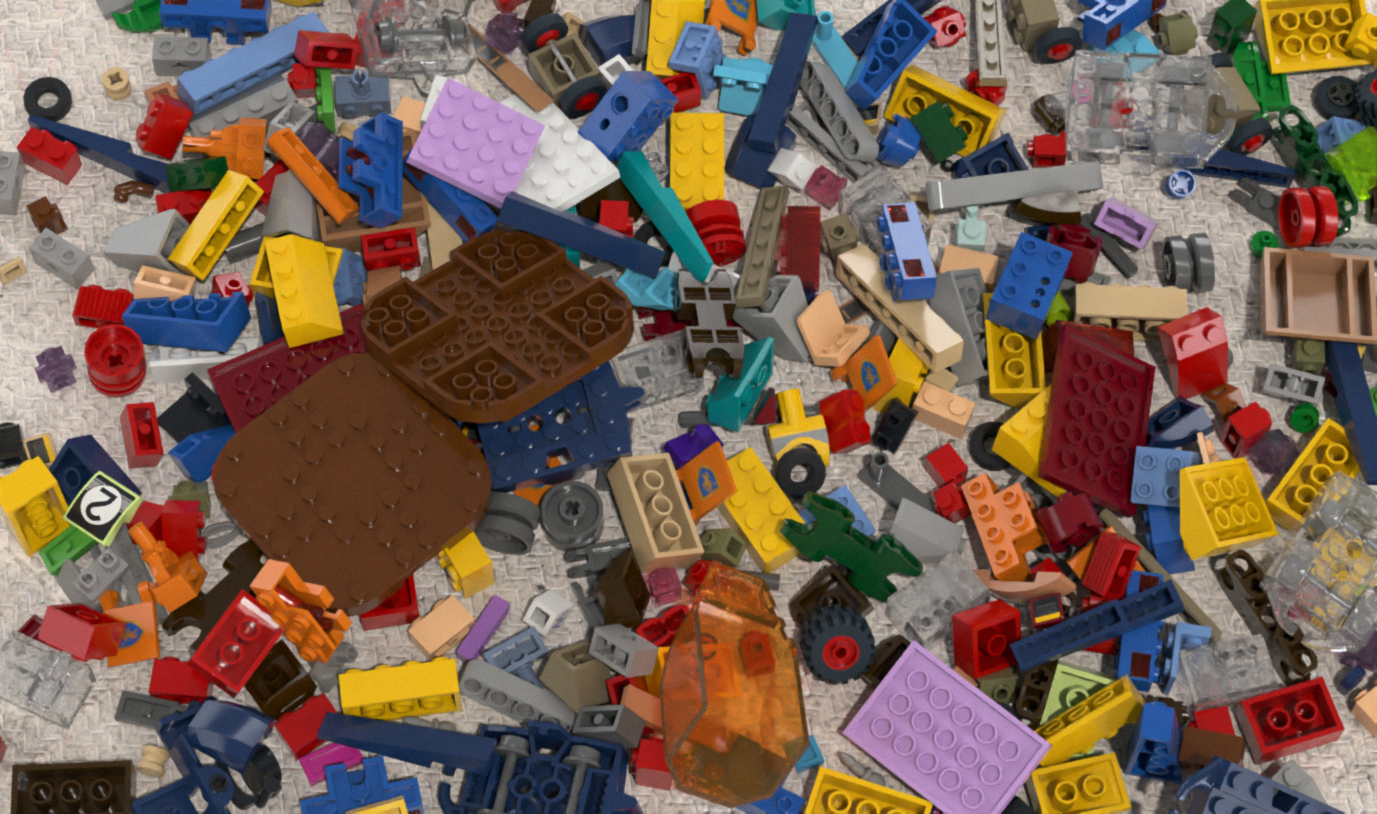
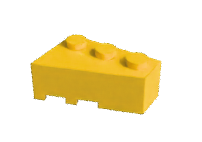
M899 338L889 358L898 385L874 405L873 409L884 414L895 397L910 407L915 394L919 393L923 385V374L927 375L930 370Z

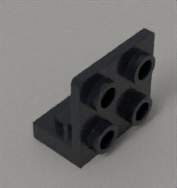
M193 372L184 379L187 387L186 393L157 417L158 425L178 444L190 434L231 425L219 396Z

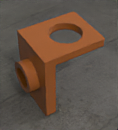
M1227 383L1201 394L1202 399L1216 404L1224 427L1229 416L1246 407L1240 388ZM1219 391H1224V392H1222V393H1220V394L1214 395L1215 393H1217V392H1219Z

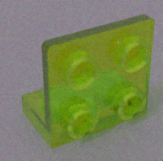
M1368 126L1325 154L1333 169L1343 173L1357 201L1361 203L1370 198L1367 191L1377 185V133L1372 126Z

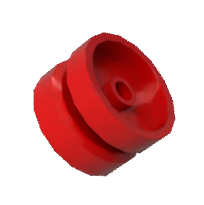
M1312 186L1308 189L1298 187L1288 188L1283 191L1278 205V224L1282 239L1288 247L1302 248L1309 244L1314 247L1332 244L1338 230V208L1330 188L1326 186Z

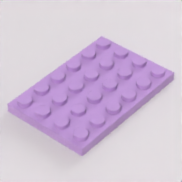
M914 640L842 732L945 814H1001L1052 748L1049 742Z

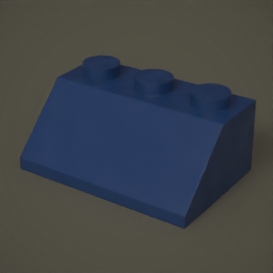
M91 434L67 439L48 469L58 482L68 508L81 489L98 471L107 474L140 496L142 494Z

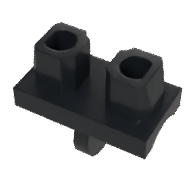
M895 397L872 437L873 443L884 451L890 450L894 454L897 453L919 412L906 406L899 398Z

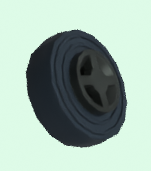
M1331 76L1323 80L1318 86L1314 98L1316 109L1328 120L1333 116L1353 119L1360 111L1355 97V89L1359 85L1352 79L1344 76Z

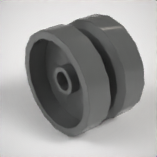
M1205 232L1190 234L1186 241L1181 235L1165 237L1162 256L1166 285L1187 289V294L1190 288L1196 293L1211 292L1215 282V264L1208 235Z
M565 481L553 486L545 495L541 505L543 533L548 542L557 550L564 552L596 544L604 530L603 502L598 492L589 484L579 481Z
M492 492L489 510L481 524L474 530L481 545L490 550L509 555H525L531 552L535 539L533 531L538 528L542 511L533 502L520 496L503 492Z

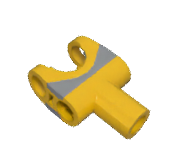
M799 388L776 393L782 423L767 425L766 427L775 465L777 466L779 459L786 452L798 446H804L817 453L825 467H829V441L822 414L806 417Z

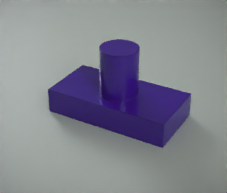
M698 424L693 431L667 441L663 449L666 453L670 454L672 461L681 469L682 466L714 442H720L722 448L724 444L708 424Z

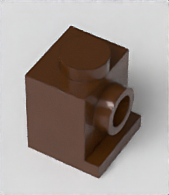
M46 196L26 205L31 220L39 234L45 228L57 235L68 230L57 204L51 205Z

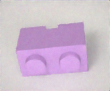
M1113 197L1106 200L1094 225L1123 238L1126 242L1140 249H1144L1148 245L1159 224L1157 220Z

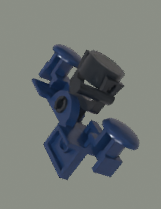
M192 700L189 702L188 711L181 714L176 712L159 720L155 728L183 779L132 802L130 809L133 814H198L189 799L195 796L198 789L201 790L203 799L209 804L204 814H230L228 809L224 810L230 800L241 810H246L255 805L262 809L266 806L269 799L277 797L282 789L280 785L282 781L281 769L272 751L267 746L261 745L250 760L249 766L243 775L241 774L247 787L254 794H257L249 797L238 788L229 772L228 766L215 760L214 766L203 767L188 740V725L203 706V703Z

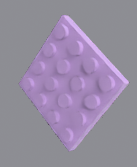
M447 78L406 162L502 209L506 196L511 191L515 192L545 125L455 80Z

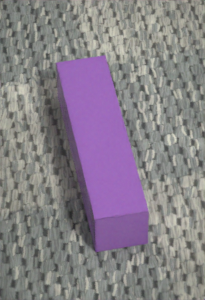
M497 595L493 596L457 649V659L466 664L473 659H478L511 610L509 602Z

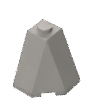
M291 170L276 175L261 237L278 238L292 234L321 242L315 197Z
M169 209L113 229L104 253L118 267L138 273L142 265L187 275L167 258L181 240L190 224L176 209Z
M776 275L772 277L769 281L764 306L736 307L733 319L758 340L766 337L774 338V352L783 360L806 361L810 354L797 325V318L808 307L798 275Z
M902 498L889 534L903 543L922 564L953 562L955 554H962L967 539L962 538L964 528L905 498Z

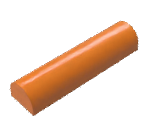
M289 127L274 132L267 140V144L338 225L346 222L360 209L346 191L338 187L339 183Z

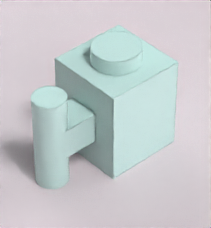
M978 206L968 207L965 220L959 219L955 246L984 252L986 221L977 220Z

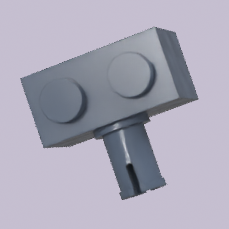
M356 70L352 75L335 76L338 117L356 118L357 116L369 115L375 117L381 112L391 114V89L388 73L368 74L366 71L361 70L362 75H359V70Z
M535 626L483 653V660L544 689L532 666L534 665L533 663L546 657L548 650Z

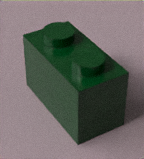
M1229 0L1215 12L1208 35L1211 45L1226 55L1232 52L1239 42H1244L1249 38L1257 10L1246 0Z
M941 100L911 117L938 164L967 147L966 140L969 139L964 128L961 125L957 127L952 120L955 114L947 102L943 104Z
M226 156L187 159L165 165L169 190L172 192L207 189L218 186L228 171Z

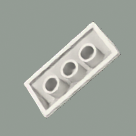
M263 336L236 338L227 352L154 345L149 364L155 384L185 382L184 379L192 372L202 381L211 380L207 369L265 344Z

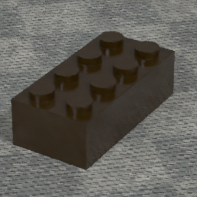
M132 760L12 765L10 814H133L130 805L136 801L137 771Z

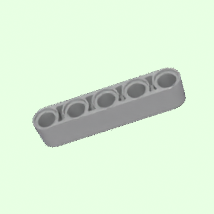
M806 61L800 84L844 156L852 160L873 162L878 156L879 145L853 102L845 93L829 65Z
M473 659L467 663L459 684L460 691L465 696L528 725L529 720L560 724L572 736H576L572 731L578 714L570 710L567 704L558 696L485 661Z

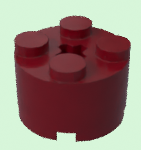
M1060 224V227L1055 229L1054 225L1049 228L1046 242L1073 252L1065 276L1077 282H1087L1088 277L1093 275L1102 246L1101 237L1097 235L1094 238L1090 235V229L1077 224Z
M1072 492L1065 493L1057 498L1058 503L1051 507L1041 508L1035 513L1037 523L1052 553L1066 552L1065 546L1074 544L1076 548L1082 546L1101 533L1100 528L1104 527L1086 493L1074 496Z

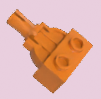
M240 117L239 124L229 125L222 130H211V136L208 137L183 135L182 153H205L210 157L226 156L228 170L236 171L251 179H260L264 175L265 151H263L266 139L267 119Z
M142 521L131 527L128 533L142 550L141 559L149 565L152 575L156 580L152 591L158 604L165 606L170 613L198 596L208 572L195 555L190 551L179 558L172 550L166 548L164 540L156 541Z

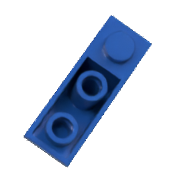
M231 424L190 434L171 449L168 454L185 478L194 481V483L202 482L211 476L213 465L220 451L236 433Z

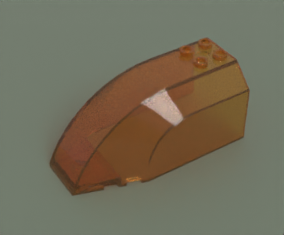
M715 560L711 562L668 651L661 677L660 706L665 762L677 790L708 800L714 804L733 808L771 798L810 744L797 646L794 639L788 638L784 631V628L787 626L784 619L778 617L774 611L777 605L764 579Z

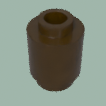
M1043 95L1035 102L1033 113L1049 132L1058 135L1071 125L1070 114L1054 95Z

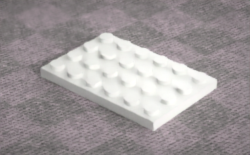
M517 93L499 102L545 125L515 190L516 193L563 212L620 178L619 170L592 142L583 139L578 133L579 129L553 102L539 113Z

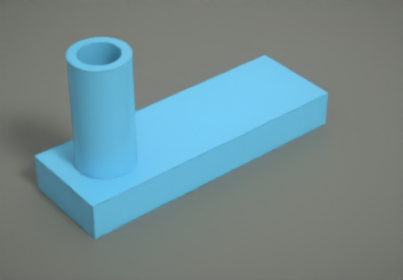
M822 11L818 14L817 25L811 44L824 64L831 67L846 91L859 63L833 26V14L829 11Z

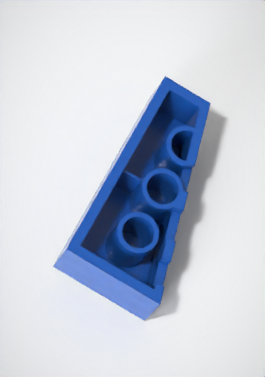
M893 0L887 5L845 93L863 111L866 110L937 33V30L905 0Z
M241 291L233 292V297H221L220 293L209 294L208 298L194 299L193 295H184L175 301H170L169 297L134 299L123 313L122 319L124 325L133 329L140 336L144 344L227 352L251 319L244 293Z
M1148 505V509L1143 510L1146 527L1151 526V532L1146 533L1149 550H1155L1157 562L1169 575L1195 571L1194 560L1191 561L1190 556L1185 551L1184 542L1180 535V508Z
M1162 702L1144 703L1128 741L1125 775L1177 784L1182 783L1184 768L1180 767L1178 759L1183 739L1174 708L1167 707Z

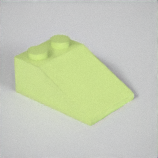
M1058 660L1039 727L1113 683L1114 676ZM1095 745L1084 754H1079L1078 752L1070 758L1081 760L1092 757Z

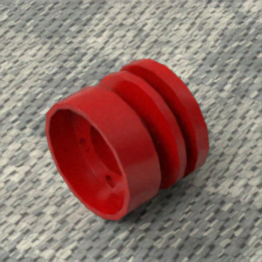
M715 199L701 202L686 210V214L710 255L713 265L725 266L743 257L747 246L744 240V233L740 228L741 220L738 208L734 202Z
M115 324L100 327L89 336L85 343L84 356L91 385L99 393L108 397H124L139 389L146 378L147 368L144 346L140 336L129 327Z

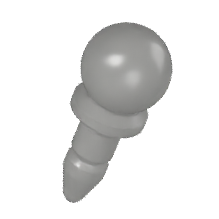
M406 716L403 718V721L408 725L457 733L456 726L449 721L439 722L435 718L431 723V721L420 719L416 716Z
M841 752L840 757L844 764L850 767V770L856 776H859V779L886 786L885 779L881 774L873 772L870 766L865 769L853 756Z

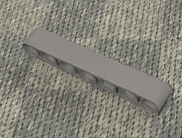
M1100 161L936 181L925 184L929 211L1016 201L1027 197L1072 190L1086 192L1104 188Z

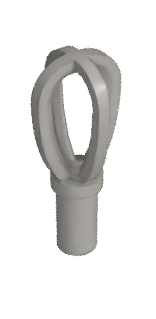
M227 521L207 526L203 531L202 537H206L207 547L216 549L230 543L243 533L234 522ZM227 530H233L215 539H208V537L213 534H217Z

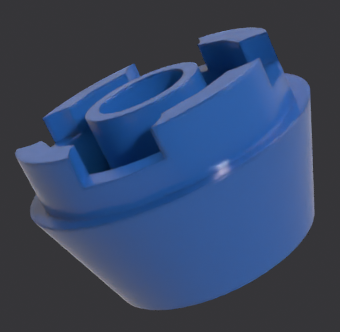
M894 113L892 119L895 121L892 125L885 124L876 140L879 145L877 158L879 163L903 167L909 159H913L920 149L918 143L921 139V134L907 116L902 117Z

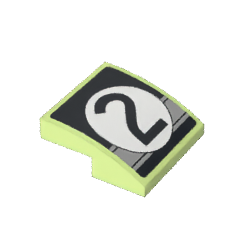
M98 471L75 497L64 514L63 519L102 545L110 547L123 522H131L143 498L107 474Z

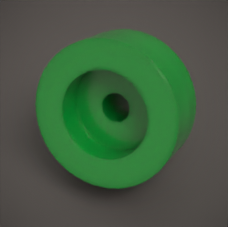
M1259 231L1252 237L1250 251L1256 258L1261 259L1264 247L1278 248V239L1269 231Z
M1307 403L1295 406L1291 413L1292 427L1301 433L1314 431L1319 424V411L1315 406Z

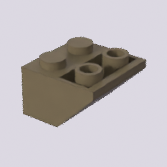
M588 639L553 652L539 677L552 693L556 694L567 704L570 710L579 714L582 706H604L612 703L606 680L612 679L610 667L589 654L591 642Z

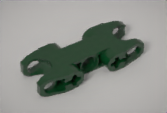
M1294 105L1281 109L1278 119L1280 126L1273 129L1274 134L1272 136V141L1286 167L1295 169V173H1297L1306 189L1312 186H1326L1330 188L1337 203L1338 217L1345 224L1343 228H1338L1336 237L1349 233L1351 229L1350 217L1357 215L1358 201L1349 182L1341 171L1333 169L1317 143L1319 135L1303 111ZM1285 115H1296L1299 123L1295 126L1289 125ZM1283 132L1284 142L1278 138L1279 133ZM1310 169H1315L1319 173L1313 172ZM1345 200L1351 203V210H1346Z
M807 491L803 496V505L815 516L816 520L812 523L803 524L793 519L785 518L780 524V532L800 553L811 560L821 562L826 555H829L851 569L852 571L848 574L850 583L864 594L895 605L900 599V591L889 581L887 576L892 573L901 572L918 578L923 572V564L903 543L894 537L882 534L877 541H874L851 526L855 522L854 514L838 501L812 491Z

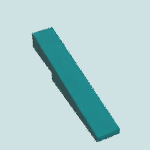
M623 151L617 165L621 181L690 273H692L693 277L698 281L705 282L713 261L672 188H662L642 151Z

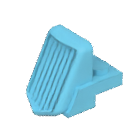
M723 57L722 66L715 65L713 74L721 78L720 83H723L719 109L742 115L757 114L773 65L759 58L739 60Z

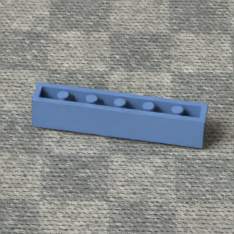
M314 11L306 15H300L294 21L284 26H278L266 35L255 37L249 43L239 48H233L217 59H210L202 66L192 71L184 72L177 78V94L189 105L195 116L292 68V64L301 63L294 56L298 30L329 32V30Z

